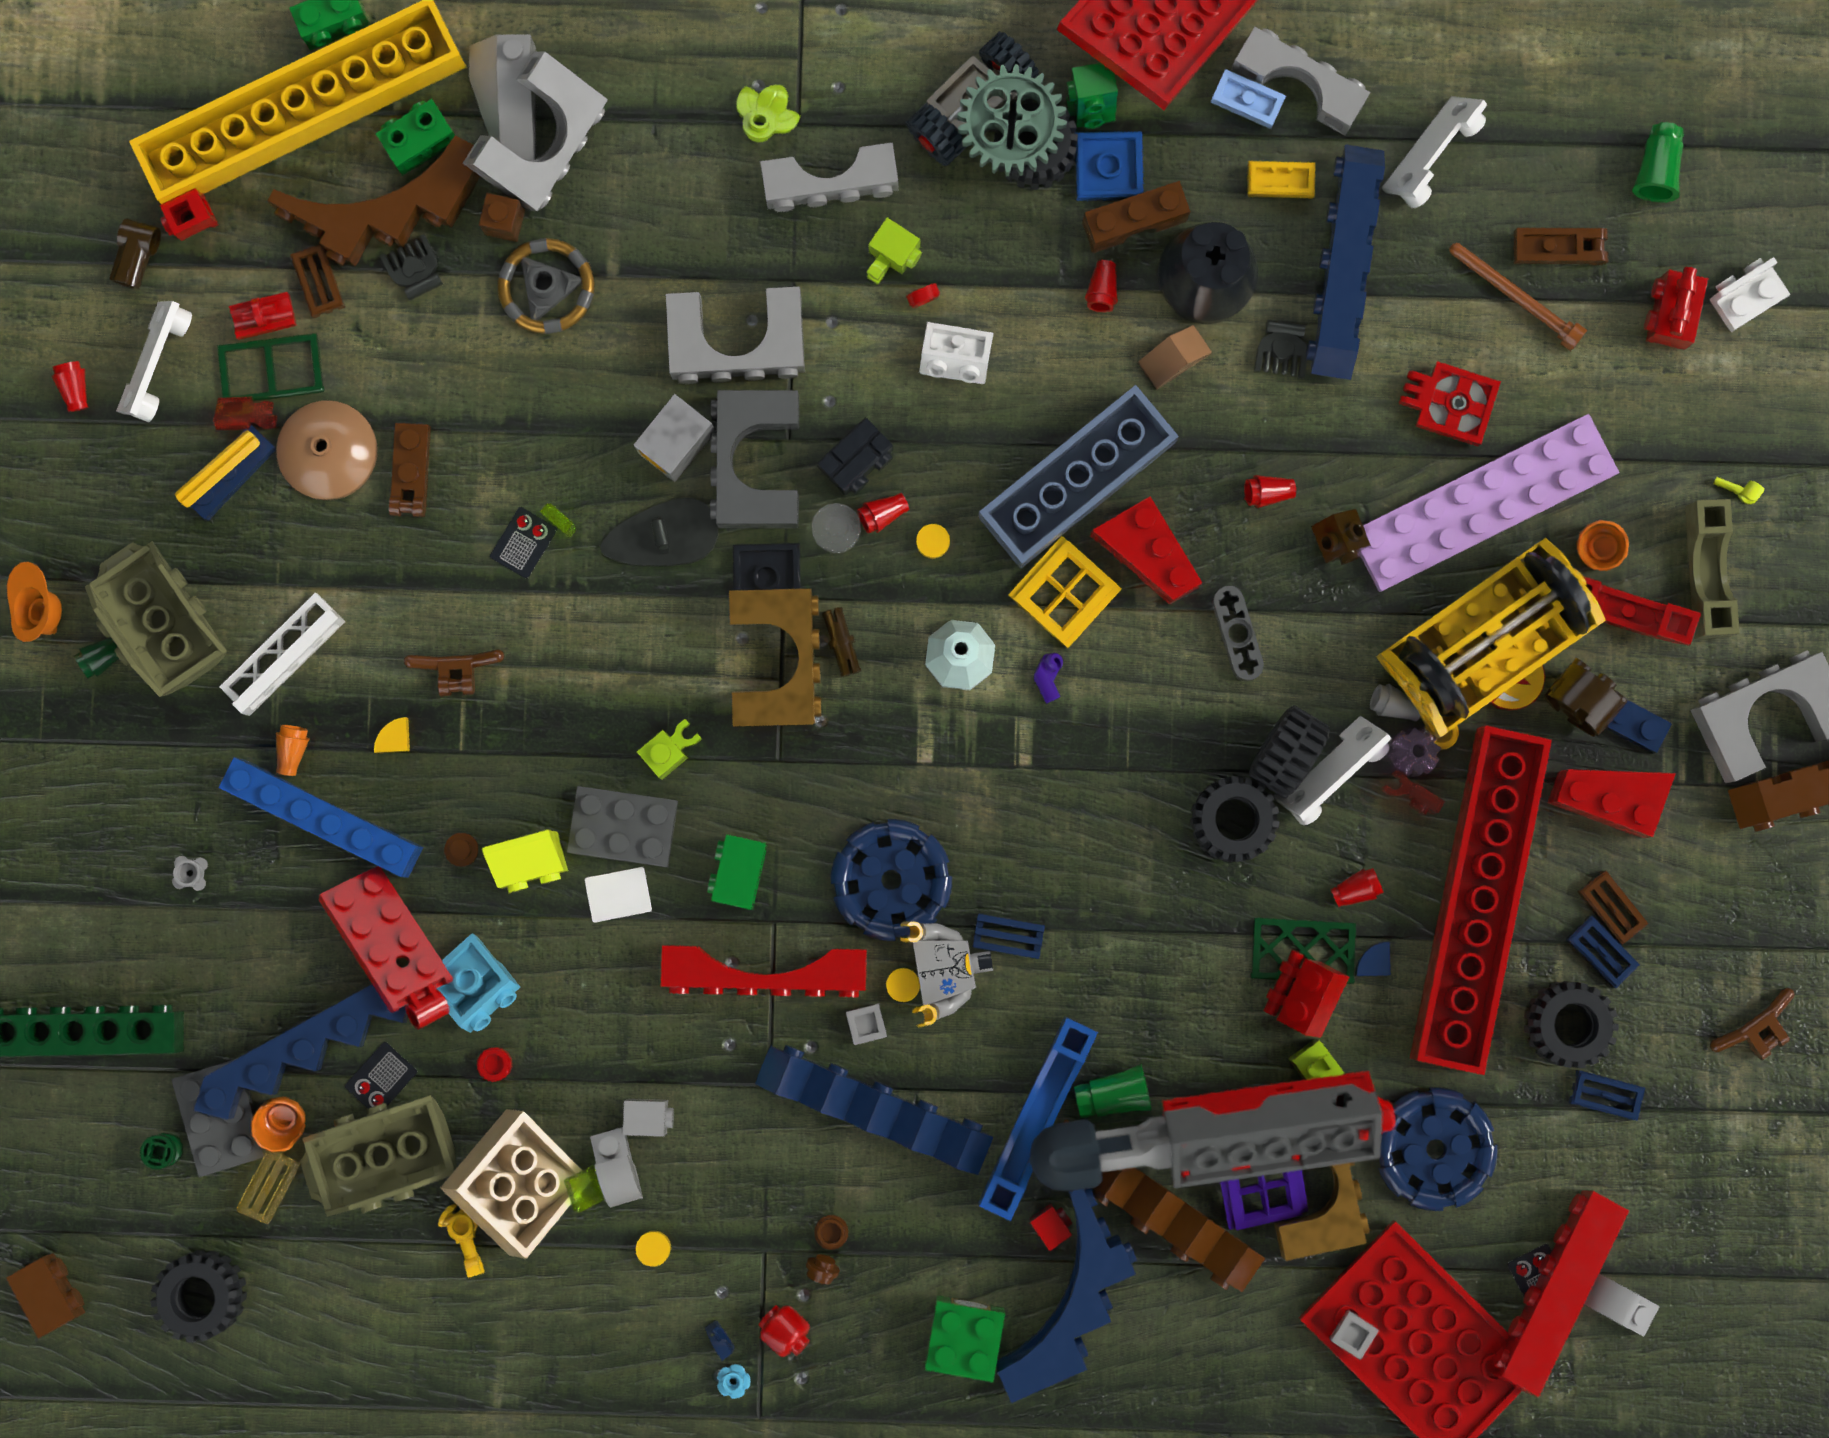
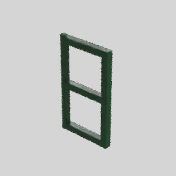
M317 333L217 345L223 395L222 403L224 405L325 391ZM310 342L315 386L277 391L272 347ZM264 348L269 392L231 396L226 352Z

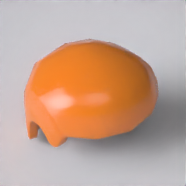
M1598 520L1587 524L1579 533L1576 543L1577 552L1580 559L1589 568L1609 571L1618 567L1627 557L1629 548L1628 536L1619 524L1613 521Z
M284 1096L266 1100L259 1106L251 1122L253 1139L259 1147L269 1152H284L291 1149L304 1133L306 1127L305 1111L298 1102Z

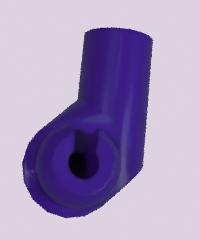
M1058 653L1044 655L1040 659L1034 673V680L1046 704L1061 697L1054 683L1059 669L1063 666V658Z

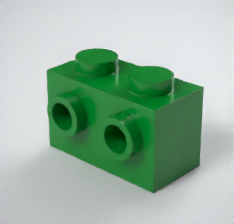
M306 0L289 7L300 36L310 51L324 47L337 39L351 35L371 25L361 0Z
M1101 63L1072 68L1071 81L1066 82L1067 97H1065V104L1070 117L1074 116L1076 128L1086 127L1092 129L1103 125V123L1115 121L1118 89L1114 73Z
M432 99L427 102L420 101L414 104L409 109L408 114L400 119L394 118L385 122L381 126V130L375 133L402 176L444 151L455 136Z
M727 834L725 841H718L715 860L720 861L717 874L711 873L707 893L712 894L711 901L753 910L767 851V843Z

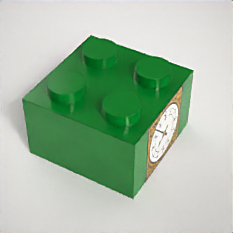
M937 1295L925 1370L993 1382L1005 1317L1004 1307Z

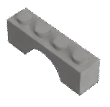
M1254 27L1236 57L1231 70L1261 85L1277 77H1292L1302 81L1312 90L1317 100V120L1344 136L1370 94L1369 91L1365 90V86L1360 81L1353 78H1344L1336 73L1337 71L1332 65L1322 61L1316 62L1309 58L1307 52L1296 45L1288 46L1281 42L1274 32L1268 29L1260 30L1257 27Z
M893 142L859 147L858 155L853 165L843 174L832 178H819L808 174L798 165L794 157L761 161L768 209L774 208L776 212L790 211L794 209V205L807 204L808 207H820L826 205L827 201L840 199L841 202H854L859 200L860 196L873 194L875 198H882L892 195L893 191L899 190Z

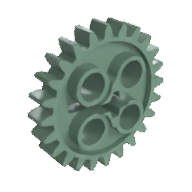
M1018 64L1014 65L1012 73H1007L1005 66L1001 65L1000 75L997 76L991 69H988V80L986 82L982 78L976 77L975 83L978 89L966 88V93L971 100H960V106L967 110L957 114V120L966 122L958 127V134H968L962 140V146L968 147L973 145L969 157L974 158L981 155L980 167H984L988 162L993 163L992 173L994 174L1000 166L1004 167L1006 176L1010 175L1012 167L1017 168L1020 176L1023 175L1025 165H1028L1032 171H1036L1037 159L1044 164L1048 163L1049 158L1046 151L1053 154L1057 153L1058 147L1053 141L1063 142L1064 135L1057 130L1066 128L1067 121L1058 117L1066 114V107L1056 106L1062 100V95H1051L1055 84L1051 82L1044 86L1042 84L1044 79L1043 73L1035 79L1032 78V67H1028L1024 74H1020ZM1012 91H1016L1017 105L1013 148L1009 150L1006 145L1010 96ZM993 96H999L1004 99L1006 104L1000 109H994L988 105L987 101ZM1031 98L1037 101L1039 104L1038 109L1031 112L1023 109L1021 103L1025 99ZM990 129H996L1002 133L1003 138L998 142H990L985 138L984 134ZM1023 132H1031L1037 140L1031 145H1025L1019 141L1018 136Z

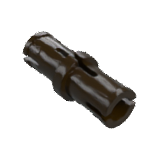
M834 608L833 613L836 622L834 621L831 609L823 612L822 616L831 639L828 644L830 649H834L841 677L850 676L847 662H849L852 675L861 672L862 670L852 644L855 642L854 635L849 634L843 608Z

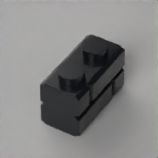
M865 417L817 463V466L845 496L851 491L857 494L869 482L866 476L875 468L881 471L893 459L890 453L894 449L892 443Z

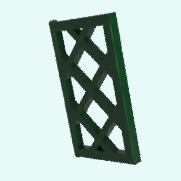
M1254 918L1252 972L1250 973L1252 979L1278 980L1281 974L1280 970L1276 973L1259 972L1260 960L1269 953L1281 965V958L1272 949L1287 936L1300 950L1299 953L1311 960L1315 959L1308 950L1322 938L1335 952L1324 964L1329 966L1340 957L1346 964V975L1349 976L1347 984L1355 983L1356 923ZM1261 925L1278 926L1283 932L1268 945L1261 937ZM1296 927H1310L1318 935L1303 947L1291 932ZM1331 929L1348 930V941L1340 949L1326 935ZM1260 944H1261V945L1263 946V948H1264V950H1262L1261 952H1260Z

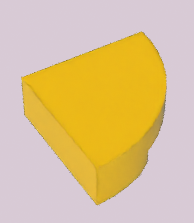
M407 717L391 721L379 732L374 745V753L410 751Z

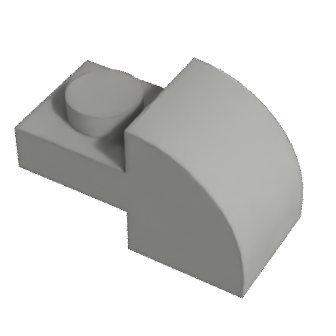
M623 1127L590 1136L596 1161L594 1165L596 1174L609 1207L643 1198L636 1166L632 1161L627 1135H623Z
M1598 1274L1584 1305L1643 1337L1660 1307L1601 1274Z

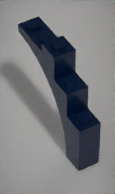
M1091 1188L1069 1191L1074 1207L1077 1229L1076 1255L1068 1287L1056 1310L1035 1335L1018 1349L997 1360V1371L1011 1403L1087 1370L1083 1358L1089 1356L1081 1335L1111 1322L1107 1311L1113 1309V1306L1104 1288L1136 1274L1132 1263L1136 1262L1137 1258L1130 1243L1122 1244L1118 1234L1110 1237L1111 1234L1104 1218L1096 1219L1092 1207L1098 1204Z

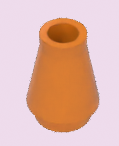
M281 725L280 732H276V773L296 776L297 768L310 740L307 737L308 729L292 725Z

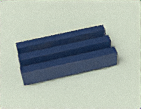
M978 914L972 947L1039 959L1045 926ZM989 922L1037 931L1036 938L984 929L983 923ZM981 935L1034 944V949L1030 951L980 942Z
M1589 916L1566 940L1612 988H1617L1640 964L1593 916ZM1590 927L1628 965L1625 969L1587 932ZM1580 937H1582L1614 969V971L1618 974L1616 978L1578 940Z
M1576 1070V1081L1573 1083V1093L1568 1103L1638 1121L1645 1092L1644 1087ZM1587 1079L1636 1092L1635 1098L1584 1086V1080ZM1581 1092L1632 1105V1111L1629 1112L1580 1099Z

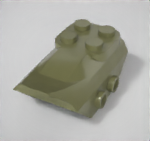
M153 541L145 546L132 542L102 562L97 578L86 585L85 589L93 611L99 618L96 621V625L106 638L112 637L118 646L114 649L118 658L124 665L128 666L130 664L153 691L161 697L186 687L214 668L225 657L227 650L204 618L203 614L207 611L195 595L190 597L184 586L188 583L177 568L171 569Z
M431 1095L391 1109H387L386 1103L366 1109L367 1117L355 1120L354 1114L333 1120L334 1128L302 1138L306 1152L300 1163L311 1199L323 1204L327 1217L359 1207L362 1213L382 1207L381 1200L393 1196L394 1202L413 1197L415 1196L413 1189L451 1176L457 1167L455 1147L445 1116Z

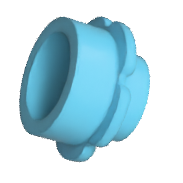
M732 1364L729 1367H723L717 1375L719 1380L717 1388L723 1396L729 1395L732 1399L740 1398L750 1386V1376L741 1365ZM732 1378L736 1379L737 1381L735 1385H732L730 1383V1380Z

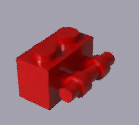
M1684 267L1683 272L1669 269L1660 278H1656L1651 291V298H1655L1653 310L1648 311L1644 323V329L1648 330L1646 341L1683 350L1691 346L1695 342L1709 278L1696 276L1697 269L1693 267Z
M1291 950L1287 961L1283 960L1279 970L1281 974L1274 989L1270 988L1266 995L1268 1001L1263 1011L1276 1017L1282 1005V1010L1277 1018L1278 1021L1304 1035L1321 1038L1349 976L1322 962L1305 958L1300 968L1299 965L1304 955ZM1293 978H1296L1289 995H1286Z

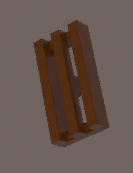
M320 244L290 254L313 318L320 317V314L323 313L329 314L337 308L339 310L346 308L330 261L325 256L326 250ZM317 253L319 255L324 273L326 275L331 293L334 298V301L329 302L325 287L323 285L317 264L313 256ZM303 258H306L322 302L320 306L316 305L301 262Z
M1606 870L1602 871L1595 879H1592L1585 887L1577 891L1620 945H1623L1649 924ZM1602 882L1606 884L1637 923L1632 927L1600 887ZM1592 890L1625 929L1626 933L1623 934L1591 895L1590 892Z

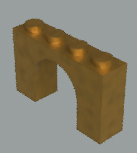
M812 589L729 591L730 625L771 624L778 626L793 638L799 655L797 670L792 679L783 687L769 691L732 692L733 726L815 724V717H821V697H815L814 683L821 682L820 663H814L813 655L814 649H820L819 629H813L812 617L819 616L818 595L812 596Z
M1354 1162L1330 1166L1334 1179L1333 1192L1329 1201L1321 1210L1312 1215L1274 1223L1283 1259L1288 1261L1367 1244L1365 1234L1370 1233L1365 1213L1360 1214L1357 1202L1362 1200V1193L1358 1180H1352L1350 1167L1355 1165Z

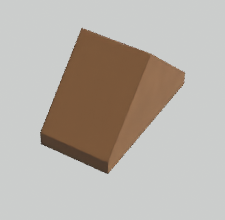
M1193 325L1168 336L1138 361V364L1157 390L1212 354V352Z

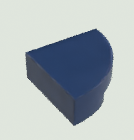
M1390 941L1379 942L1368 948L1357 962L1355 976L1391 975Z
M714 1320L707 1325L705 1330L708 1338L721 1360H724L733 1353L735 1346L718 1321Z

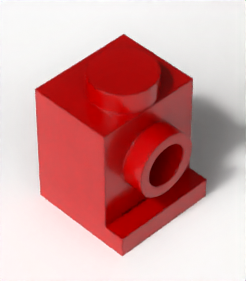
M196 188L160 205L165 215L160 218L165 230L170 236L175 235L181 241L209 227L214 228L219 225L206 197ZM188 214L194 215L193 219L187 222L184 221Z

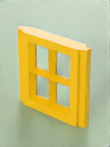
M1061 536L1008 596L1068 649L1121 591V588L1071 542ZM1068 557L1081 570L1063 587L1051 575ZM1087 574L1100 586L1082 604L1070 591ZM1047 580L1060 593L1043 611L1030 598ZM1066 597L1078 608V611L1061 627L1048 615Z

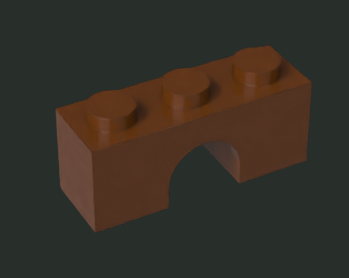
M1177 181L1084 213L1082 224L1092 252L1096 253L1123 244L1128 237L1147 229H1154L1156 233L1186 223L1190 209L1181 183Z

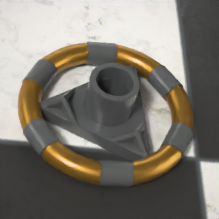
M537 239L519 246L505 260L498 277V295L505 313L518 326L535 333L550 334L570 328L585 315L594 296V277L588 261L578 249L557 239ZM546 251L561 253L568 257L579 270L581 277L525 257L530 254ZM519 262H522L531 318L525 316L513 302L510 293V283ZM582 284V290L576 306L569 314L558 319L538 321Z

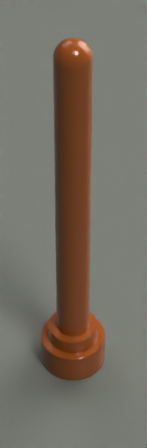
M1453 243L1450 246L1449 251L1451 255L1558 333L1557 338L1562 341L1560 344L1570 352L1587 332V329L1579 323L1574 325L1570 321L1568 323L1563 321L1461 244Z

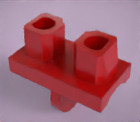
M288 292L263 298L257 297L251 299V301L229 306L234 323L235 336L238 340L297 326Z

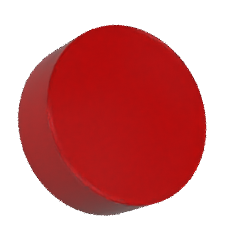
M933 283L906 295L909 306L916 308L939 298L941 293L937 284Z
M500 1047L484 1050L477 1060V1070L481 1077L487 1081H500L506 1078L512 1069L510 1054Z

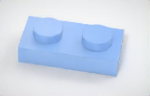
M1225 69L1211 103L1271 129L1286 95Z

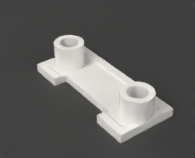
M1451 96L1383 185L1382 189L1384 192L1400 195L1411 208H1417L1424 204L1432 192L1427 184L1434 174L1429 168L1458 130L1464 136L1470 137L1483 128L1486 119L1482 111L1487 106L1486 102L1481 99Z
M174 301L158 302L148 327L150 333L130 385L126 384L116 412L131 415L146 422H150L153 419L159 405V398L147 393L146 390L169 332L179 337L184 336L192 318V313L180 308L178 303Z
M1359 716L1339 735L1343 742L1306 775L1293 794L1286 798H1282L1278 794H1275L1273 797L1287 808L1300 824L1308 825L1314 822L1322 812L1320 805L1367 761L1376 762L1388 753L1389 744L1387 742L1391 740V737L1386 732L1362 716Z

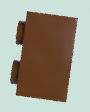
M54 1253L44 1256L6 1277L38 1338L53 1332L85 1313L82 1307L84 1301L80 1292L76 1288H72L66 1277L68 1271L64 1262L60 1258H56Z

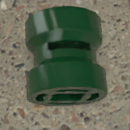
M161 1133L151 1136L143 1142L140 1148L142 1162L151 1169H162L176 1164L183 1154L182 1141L177 1135L172 1133Z

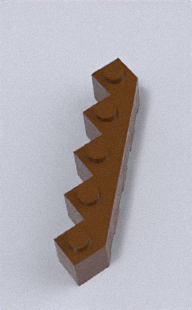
M1829 760L1729 789L1728 793L1739 828L1753 826L1756 832L1774 827V820L1799 813L1800 818L1821 813L1819 807L1829 804Z
M1136 1167L1101 1172V1183L1098 1187H1092V1193L1096 1200L1105 1206L1111 1201L1133 1216L1130 1223L1145 1234L1151 1229L1173 1244L1170 1249L1172 1253L1185 1262L1191 1257L1213 1272L1210 1279L1225 1290H1228L1231 1285L1243 1292L1265 1260L1262 1255L1243 1241L1227 1232L1213 1220L1184 1202Z

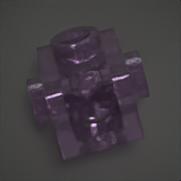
M1414 727L1406 732L1401 730L1390 743L1393 749L1387 757L1394 762L1392 766L1406 777H1409V775L1413 777L1419 776L1423 772L1428 775L1440 760L1436 755L1441 750V747L1435 744L1437 738L1428 730L1422 727L1417 730ZM1414 745L1423 750L1421 757L1413 755L1412 749Z

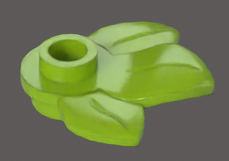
M770 85L764 88L760 94L749 87H744L740 91L737 98V111L744 118L743 131L752 141L764 142L774 133L786 134L798 124L800 115L786 109L788 94L784 86ZM761 122L764 123V125L758 126L754 123Z

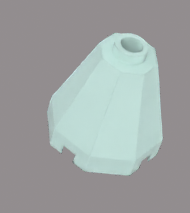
M950 620L929 636L925 666L942 687L970 691L992 674L995 644L978 623ZM957 646L961 649L966 647L967 653L958 655L954 649Z

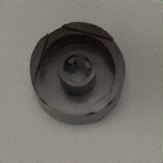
M1575 658L1544 695V698L1557 712L1561 709L1569 717L1567 721L1592 737H1598L1627 702V699L1621 693L1614 690L1617 685L1611 678L1603 673H1600L1598 676L1591 673V668L1578 658Z

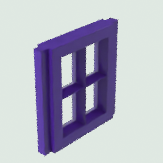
M1302 1170L1283 1172L1282 1178L1265 1181L1264 1175L1257 1176L1258 1183L1240 1187L1239 1179L1220 1182L1229 1230L1235 1228L1236 1230L1301 1216L1303 1215L1302 1213L1308 1212ZM1285 1186L1288 1203L1269 1207L1267 1190ZM1260 1191L1263 1209L1244 1213L1242 1195Z

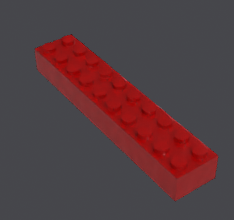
M1486 725L1476 729L1410 1059L1485 1075L1552 743L1551 739Z

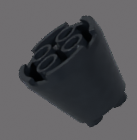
M1221 222L1196 224L1177 233L1166 245L1158 265V285L1166 301L1176 311V314L1182 318L1200 324L1220 323L1237 314L1250 301L1258 281L1257 260L1245 235L1231 225ZM1211 254H1215L1213 257V265L1211 264V259L1207 258Z

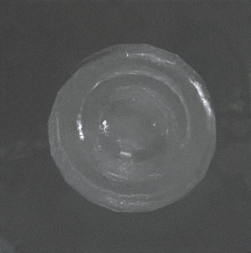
M840 503L828 504L821 508L814 516L812 522L813 538L823 550L831 553H843L853 548L859 540L861 533L860 519L855 511L847 505Z

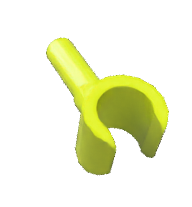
M1716 477L1713 483L1716 486L1734 492L1747 505L1754 504L1764 492V488L1752 480L1744 488L1719 477Z

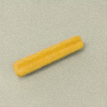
M249 430L244 431L175 492L177 500L185 507H190L260 445L257 437Z

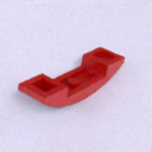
M1583 576L1586 581L1585 586L1599 603L1606 620L1604 623L1652 638L1690 646L1701 613L1671 603L1667 605L1604 586L1601 581Z

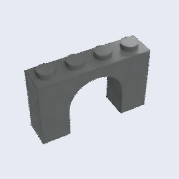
M717 390V400H711V419L717 420V433H711V453H717V466H711L710 474L711 486H717V499H711L710 502L711 519H716L718 528L799 529V494L797 490L753 489L742 483L733 470L735 449L747 435L759 430H799L798 390Z

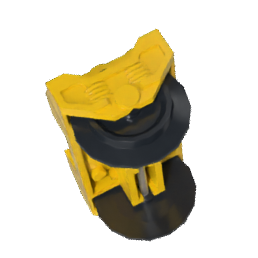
M1544 538L1376 657L1384 669L1404 690L1418 710L1425 726L1436 739L1443 736L1606 620L1598 601L1585 586L1586 581L1577 569H1573L1564 554L1547 538ZM1483 632H1485L1488 636L1485 639L1481 635ZM1491 644L1495 645L1494 649H1491ZM1404 645H1406L1409 654L1404 657L1402 662L1398 657ZM1451 711L1455 714L1454 716H1448L1443 718L1440 715V713L1446 715Z

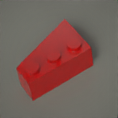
M1151 496L1093 529L1090 534L1097 543L1099 542L1118 561L1132 570L1139 579L1168 604H1172L1199 588L1202 584L1201 579Z
M1567 769L1558 772L1547 803L1637 837L1650 838L1654 837L1676 773Z

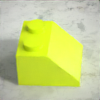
M546 830L482 848L497 888H507L508 893L527 889V882L540 879L541 884L560 880V873L568 871L559 834L556 831Z

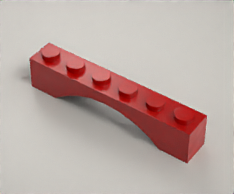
M662 946L661 987H669V993L689 994L690 987L703 988V994H723V988H737V995H757V989H771L772 996H791V989L805 990V996L825 997V990H839V997H859V991H866L867 949H832L819 960L803 968L786 973L758 974L729 967L711 957L699 946Z

